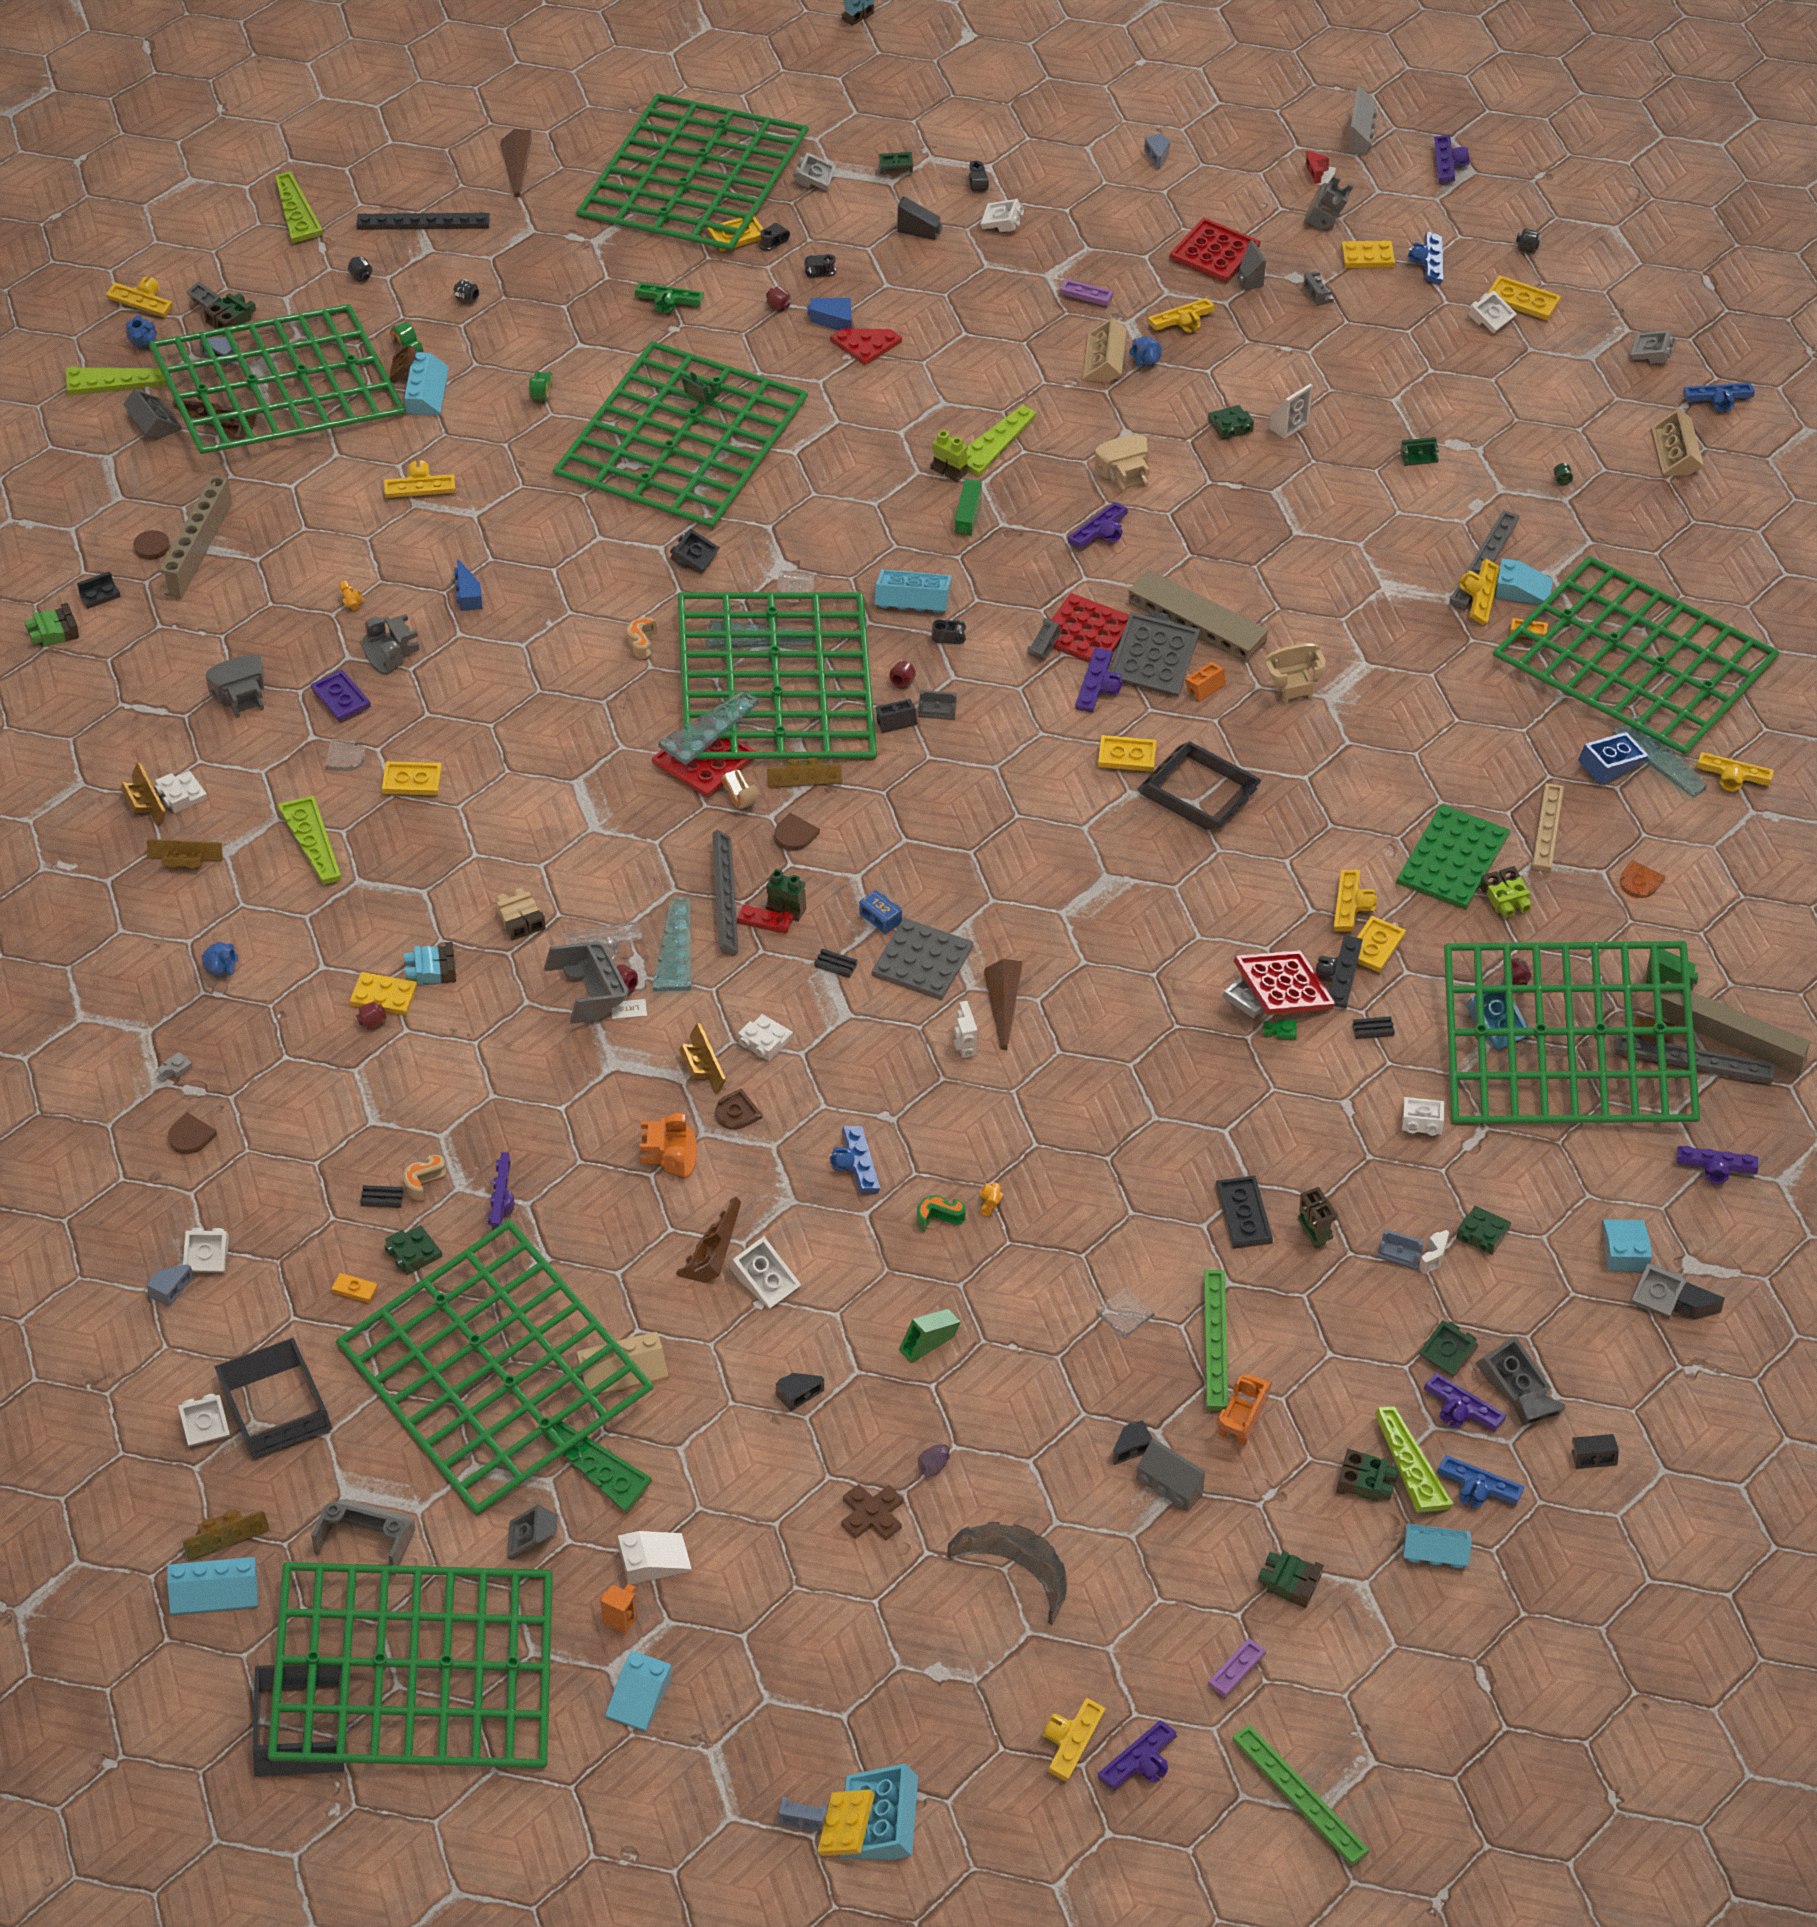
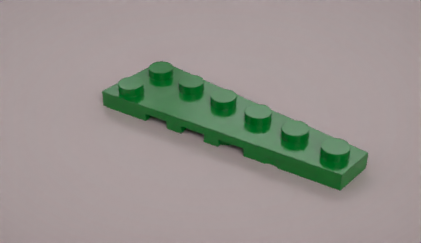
M562 1421L553 1427L564 1442L578 1433L577 1430ZM542 1434V1436L547 1441H549L555 1448H557V1445L552 1441V1439L549 1436H544ZM588 1437L563 1453L575 1467L625 1513L629 1512L652 1482L650 1476Z

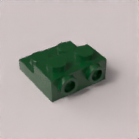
M1240 405L1208 413V419L1221 440L1253 432L1254 421L1248 411H1243Z
M1474 1206L1470 1214L1465 1216L1458 1227L1456 1238L1493 1255L1510 1229L1511 1222Z
M421 1225L407 1233L402 1229L385 1238L386 1245H384L386 1253L394 1257L398 1269H403L407 1275L443 1257L442 1251Z
M1442 1320L1419 1351V1355L1454 1377L1464 1362L1467 1363L1479 1346L1476 1342L1477 1339L1468 1332L1464 1334L1455 1323L1451 1321L1447 1323Z

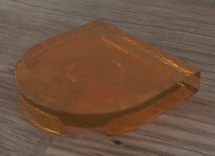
M1631 860L1621 874L1620 886L1626 894L1632 897L1646 898L1657 891L1664 882L1665 876Z

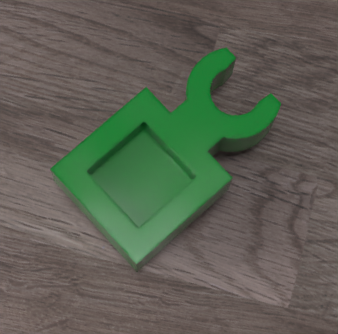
M1277 1020V1024H1273L1270 1021L1263 1022V1029H1269L1263 1030V1037L1268 1038L1277 1035V1040H1296L1297 1020Z

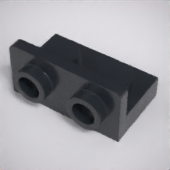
M110 571L77 583L79 596L87 609L121 597L120 591L113 582Z

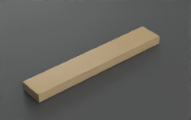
M1545 783L1532 865L1533 870L1551 872L1564 786Z

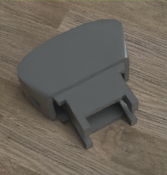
M1333 175L1328 183H1323L1317 189L1304 222L1310 223L1321 230L1330 229L1347 204V199L1354 186L1349 183L1345 188H1340L1338 184L1341 178ZM1322 204L1335 211L1336 214L1333 216L1322 210Z
M407 614L392 619L386 617L385 620L384 618L373 617L365 621L366 635L362 641L363 650L372 666L383 675H389L402 664L404 655L419 651L418 642L409 643V640L418 637V633L416 630L410 632L409 626H406L405 622L408 621ZM385 623L389 627V633H386Z
M247 655L217 664L206 672L207 686L210 694L216 701L224 702L226 706H231L236 718L240 717L239 712L259 706L260 710L264 709L261 700L263 698L261 690L264 689V673L260 656ZM226 691H228L229 700L225 694Z

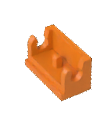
M1211 661L1185 678L1188 693L1191 695L1194 690L1195 698L1200 702L1226 685L1224 668Z

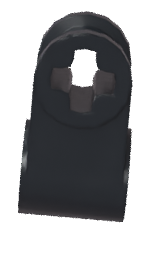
M976 160L970 162L969 181L971 190L988 189L989 180L984 164Z
M773 223L766 229L761 230L760 236L762 241L760 242V248L764 251L773 250L775 247L787 242L790 237V231L778 223Z
M832 254L807 256L804 260L805 274L811 278L835 275L837 272L834 265L836 262L835 256Z
M935 620L932 624L931 638L935 643L962 644L966 640V635L964 634L966 624L960 620Z

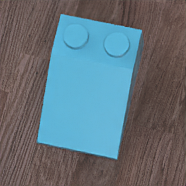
M1502 558L1495 598L1540 605L1551 594L1553 579L1521 561Z
M1603 1219L1608 1271L1644 1272L1647 1264H1650L1652 1259L1650 1239L1644 1220Z
M631 1650L621 1670L605 1718L646 1732L673 1678L672 1664Z

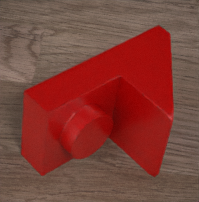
M1306 151V167L1314 183H1321V176L1324 175V171L1329 170V158Z

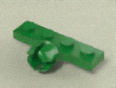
M639 282L635 289V296L643 299H655L654 307L660 313L665 310L664 313L667 314L673 310L675 304L682 303L690 306H700L704 299V292Z

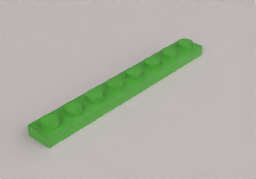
M1204 1270L1207 1411H1221L1223 1409L1226 1410L1228 1406L1225 1270Z
M1250 1724L1233 1736L1232 1741L1351 1866L1369 1854V1849Z

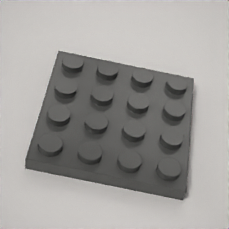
M1130 612L1110 672L1121 674V679L1124 683L1179 697L1200 635V629Z
M903 918L872 969V976L943 1000L974 947V942Z

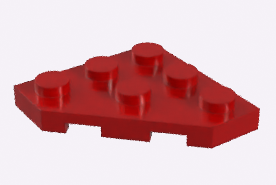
M842 328L830 336V341L866 366L900 344L902 337L891 329Z

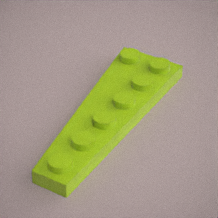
M289 171L275 175L291 242L296 243L323 235V229L292 172Z
M1022 405L970 443L966 451L967 470L980 477L991 466V462L1000 456V452L1003 449H1007L1009 443L1016 439L1036 418V412Z
M1395 1406L1378 1407L1375 1412L1376 1418L1417 1513L1450 1510L1454 1505Z

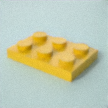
M755 216L734 248L762 240L760 232L763 228ZM737 218L720 224L739 228L744 219ZM708 227V234L713 240L729 243L734 236L732 233ZM718 248L720 252L726 251V249Z
M1342 241L1345 268L1395 267L1392 241Z
M1101 735L1098 767L1153 772L1157 740Z
M386 761L382 794L438 795L442 764Z
M1371 916L1357 936V938L1363 939L1358 964L1381 973L1405 937L1406 930Z
M361 972L350 999V1006L360 1007L375 1001L378 1004H382L387 1013L407 1016L418 985L416 981Z
M871 1789L831 1793L817 1850L821 1856L861 1854L875 1795Z

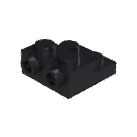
M690 528L686 534L682 533L678 539L680 543L678 545L674 544L671 548L670 553L672 555L670 559L683 568L688 565L702 574L720 547Z

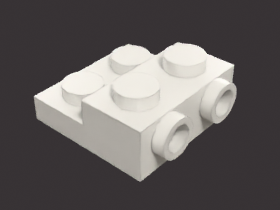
M1018 199L988 203L980 225L982 229L998 227L999 232L1015 230L1016 226L1020 225L1019 217L1024 213L1023 206L1020 205Z
M1494 290L1490 294L1485 293L1479 299V302L1475 301L1472 303L1468 315L1478 325L1483 323L1493 334L1517 315Z
M190 771L176 777L171 773L155 780L156 786H154L156 794L162 796L166 808H170L173 813H177L207 799L206 792Z
M968 1001L960 1002V1008L957 1011V1027H954L957 1039H954V1045L962 1058H968L977 1055L978 1030Z
M763 1014L754 1023L750 1021L738 1033V1043L743 1048L753 1051L757 1056L768 1061L793 1038L791 1030Z
M1404 1097L1402 1131L1412 1134L1416 1132L1427 1133L1431 1136L1436 1134L1442 1135L1444 1101Z
M192 1228L191 1231L186 1230L183 1265H190L192 1272L225 1273L229 1241L227 1231L221 1228H213L212 1231H204L202 1228Z
M208 1394L203 1396L201 1400L194 1401V1399L183 1401L182 1405H178L188 1447L230 1437L220 1395Z

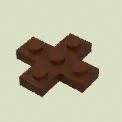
M860 1484L843 1495V1501L854 1512L841 1521V1526L855 1539L871 1527L885 1540L902 1529V1524L891 1512L903 1504V1497L890 1485L874 1497Z

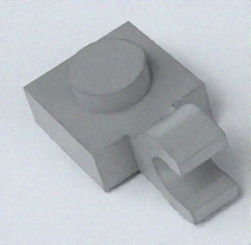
M178 1052L166 1060L164 1065L156 1069L160 1074L157 1078L162 1082H165L172 1075L178 1078L192 1068V1062Z

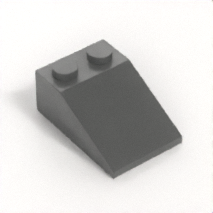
M1516 1336L1506 1340L1475 1362L1485 1378L1513 1406V1402L1521 1392L1530 1390V1393L1535 1391L1545 1393L1551 1388Z

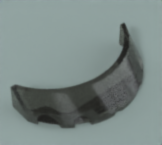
M989 1522L987 1525L972 1528L968 1526L961 1529L948 1543L947 1557L951 1560L971 1554H992L1013 1560L1028 1569L1045 1590L1050 1608L1048 1623L1053 1625L1066 1598L1067 1579L1064 1564L1056 1554L1054 1547L1047 1540L1037 1536L1034 1531L1014 1524L1010 1526L1002 1525L1000 1522Z

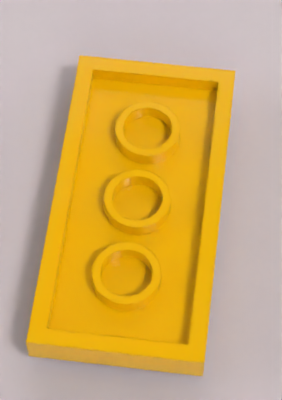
M1501 275L1498 276L1487 293L1490 294L1494 290L1512 309L1547 321L1561 301L1560 295Z

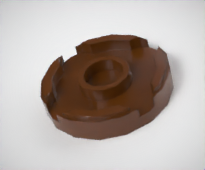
M156 530L145 531L139 534L133 543L136 554L144 559H156V556L159 555L161 557L168 552L170 547L168 536Z

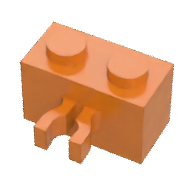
M627 1584L623 1590L611 1585L608 1591H604L600 1598L603 1624L625 1635L637 1618L635 1586Z

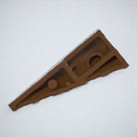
M514 129L500 141L514 197H520L527 169V158L532 141L531 130Z
M173 399L172 405L178 408L175 400ZM182 400L188 414L196 418L209 416L203 402ZM211 403L217 415L234 411L232 407H221L217 403ZM256 414L245 416L251 430L255 424ZM238 418L220 421L226 433L238 439L246 436Z
M1002 959L984 969V976L986 977L990 1003L1002 1050L1008 1049L1022 973V961Z
M737 1197L730 1200L727 1211H722L719 1214L721 1217L720 1221L712 1224L698 1242L693 1256L690 1255L686 1258L687 1265L677 1270L676 1274L679 1277L707 1283L720 1276L741 1205V1201Z

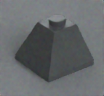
M1253 240L1249 242L1237 277L1238 283L1242 285L1245 291L1264 287L1266 260Z
M536 1505L512 1519L509 1523L507 1558L512 1559L555 1534L557 1530V1514L540 1505Z

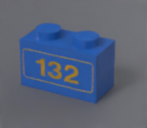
M876 889L859 901V914L885 935L896 928L902 921L901 908Z

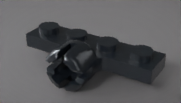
M1344 935L1338 957L1333 958L1322 955L1318 958L1316 975L1318 978L1332 982L1329 995L1335 1003L1334 1006L1347 1009L1363 943L1361 938Z

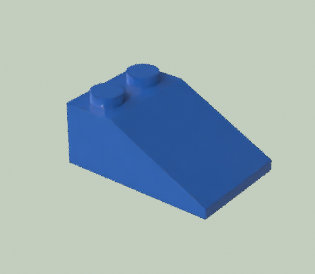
M1627 732L1586 743L1578 761L1599 784H1603L1617 779L1646 760L1649 755Z

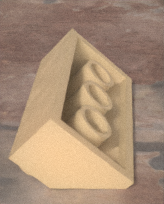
M1114 317L1088 333L1083 379L1085 381L1111 382L1122 374L1127 329Z
M1680 408L1651 427L1662 472L1665 476L1690 475L1704 466L1692 419Z
M657 1332L616 1341L651 1382L669 1379L663 1348ZM607 1344L576 1351L577 1364L579 1365ZM612 1351L580 1375L583 1383L591 1390L625 1366V1364ZM629 1372L599 1395L642 1384L632 1372Z

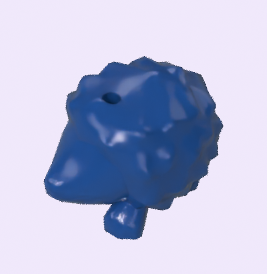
M135 316L126 323V337L137 348L145 349L149 347V342L156 340L157 331L153 322L143 319L141 316Z
M1142 336L1141 338L1133 339L1129 353L1131 356L1133 355L1136 366L1151 367L1153 364L1158 363L1162 357V346L1152 337Z
M217 942L210 945L201 956L202 967L208 974H212L215 977L226 976L227 973L230 975L234 974L235 962H238V955L234 950L233 944Z

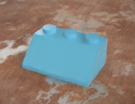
M1406 1524L1404 1558H1408L1407 1561L1419 1563L1420 1560L1429 1561V1564L1432 1565L1448 1563L1454 1568L1469 1566L1472 1542L1470 1531Z

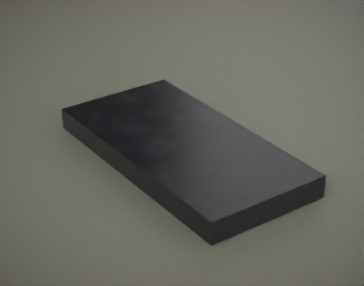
M1256 1176L1217 1180L1216 1188L1233 1249L1273 1244V1237Z

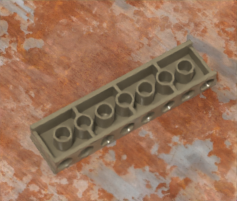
M211 475L160 570L166 576L167 589L165 596L182 599L232 505V498L227 477Z
M1149 569L1128 590V603L1148 613L1151 611L1163 614L1168 612L1171 616L1168 617V620H1172L1173 623L1182 625L1178 621L1180 619L1184 620L1186 624L1184 626L1198 627L1201 631L1199 639L1246 663L1249 661V657L1262 644L1267 642L1268 629ZM1138 596L1141 602H1137L1134 597ZM1148 604L1154 605L1156 610L1151 609ZM1208 634L1214 635L1216 640H1212ZM1224 642L1229 643L1231 648L1226 647ZM1238 649H1239V650H1244V652L1246 653V655L1244 656V655L1240 654L1239 651H1238Z
M1661 991L1663 1018L1685 1027L1683 991ZM1691 991L1694 1031L1762 1060L1774 1063L1798 1075L1802 1074V1070L1808 1060L1807 1054L1811 1043L1810 1040Z

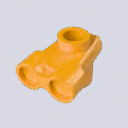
M347 581L340 582L339 588L345 597L342 599L343 603L353 611L360 608L359 604L364 602L358 589L353 590V587L349 586Z
M985 1183L980 1191L979 1197L985 1200L980 1211L983 1216H990L993 1208H996L1002 1199L1001 1186L997 1183L992 1185Z

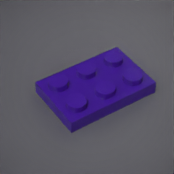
M342 669L310 684L311 690L339 722L371 707L368 698Z

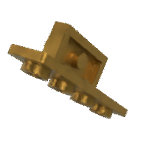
M808 758L807 761L790 759L789 762H785V767L767 768L768 786L841 783V764L822 765V760H818V758Z
M136 763L132 773L134 783L123 782L121 790L133 813H150L155 824L160 825L166 814L165 808L142 764Z
M148 839L147 857L162 858V865L170 868L187 866L189 869H195L201 866L203 860L222 861L223 845L222 842Z
M697 1023L690 1034L693 1045L682 1044L679 1051L691 1078L709 1079L714 1092L719 1093L725 1084L726 1078L702 1025Z
M238 1509L235 1511L229 1510L219 1517L208 1518L198 1524L200 1534L184 1539L182 1544L187 1559L192 1560L268 1531L269 1525L263 1510L242 1517Z

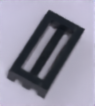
M821 949L814 962V967L847 978L851 977L857 966V959L825 949Z
M1391 1016L1353 1019L1352 1022L1355 1039L1390 1037L1395 1034Z
M363 1185L362 1198L360 1200L361 1206L401 1208L404 1193L403 1187Z

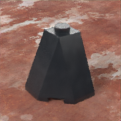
M902 196L898 204L897 232L936 240L937 235L941 234L942 231L940 217L909 198Z

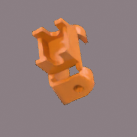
M678 1112L661 1118V1121H641V1129H648L647 1132H642L641 1135L642 1142H647V1144L640 1143V1151H648V1154L640 1156L641 1164H661L665 1172L683 1179L689 1178L696 1165L697 1145L693 1130L686 1126V1114Z
M1251 1374L1242 1375L1237 1379L1233 1387L1234 1394L1226 1410H1221L1216 1423L1219 1427V1435L1226 1437L1229 1432L1236 1435V1442L1244 1445L1247 1444L1248 1437L1251 1435L1266 1405L1272 1385L1271 1381ZM1239 1392L1257 1398L1255 1403L1252 1404L1239 1399Z

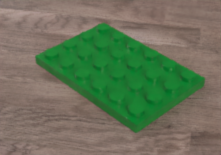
M1441 804L1397 877L1396 884L1467 910L1479 889L1481 876L1487 874L1510 835V829Z

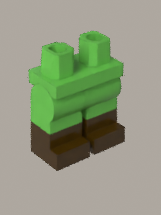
M68 602L61 604V608L56 610L33 613L34 619L25 621V627L27 632H30L32 644L42 642L43 647H47L49 644L79 638L78 626Z

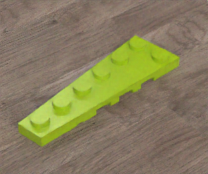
M77 366L66 368L68 395L167 385L160 368H78Z
M314 795L278 804L282 817L322 884L341 881V874Z

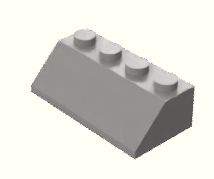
M1357 87L1348 153L1367 155L1368 148L1372 149L1374 129L1372 128H1375L1376 119L1374 118H1377L1378 109L1375 108V101L1361 87Z

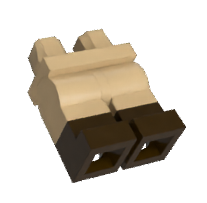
M518 888L513 891V897L507 898L506 894L496 897L498 915L511 941L527 936V931L529 934H533L546 929L545 916L537 908L529 891L525 892L522 888ZM536 922L539 923V925L536 927H532L531 925ZM521 928L519 933H514V930Z

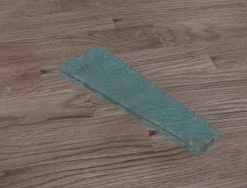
M710 620L707 631H724V621ZM731 622V631H769V626ZM776 627L777 631H814L806 629ZM706 638L704 649H725V638ZM732 638V647H738V649H745V647H770V638ZM777 638V644L780 648L814 647L815 638Z
M742 691L725 701L724 704L715 707L713 712L708 715L700 716L699 720L693 724L685 725L683 730L675 731L658 742V747L687 765L757 706L758 699L748 692Z
M1637 714L1631 719L1637 721L1640 716ZM1646 722L1643 724L1644 726L1652 729ZM1624 723L1612 731V736L1627 732L1649 755L1644 761L1691 797L1695 798L1706 790L1707 783L1682 758H1678L1671 747H1667L1665 744Z
M671 898L653 981V991L691 990L690 898Z

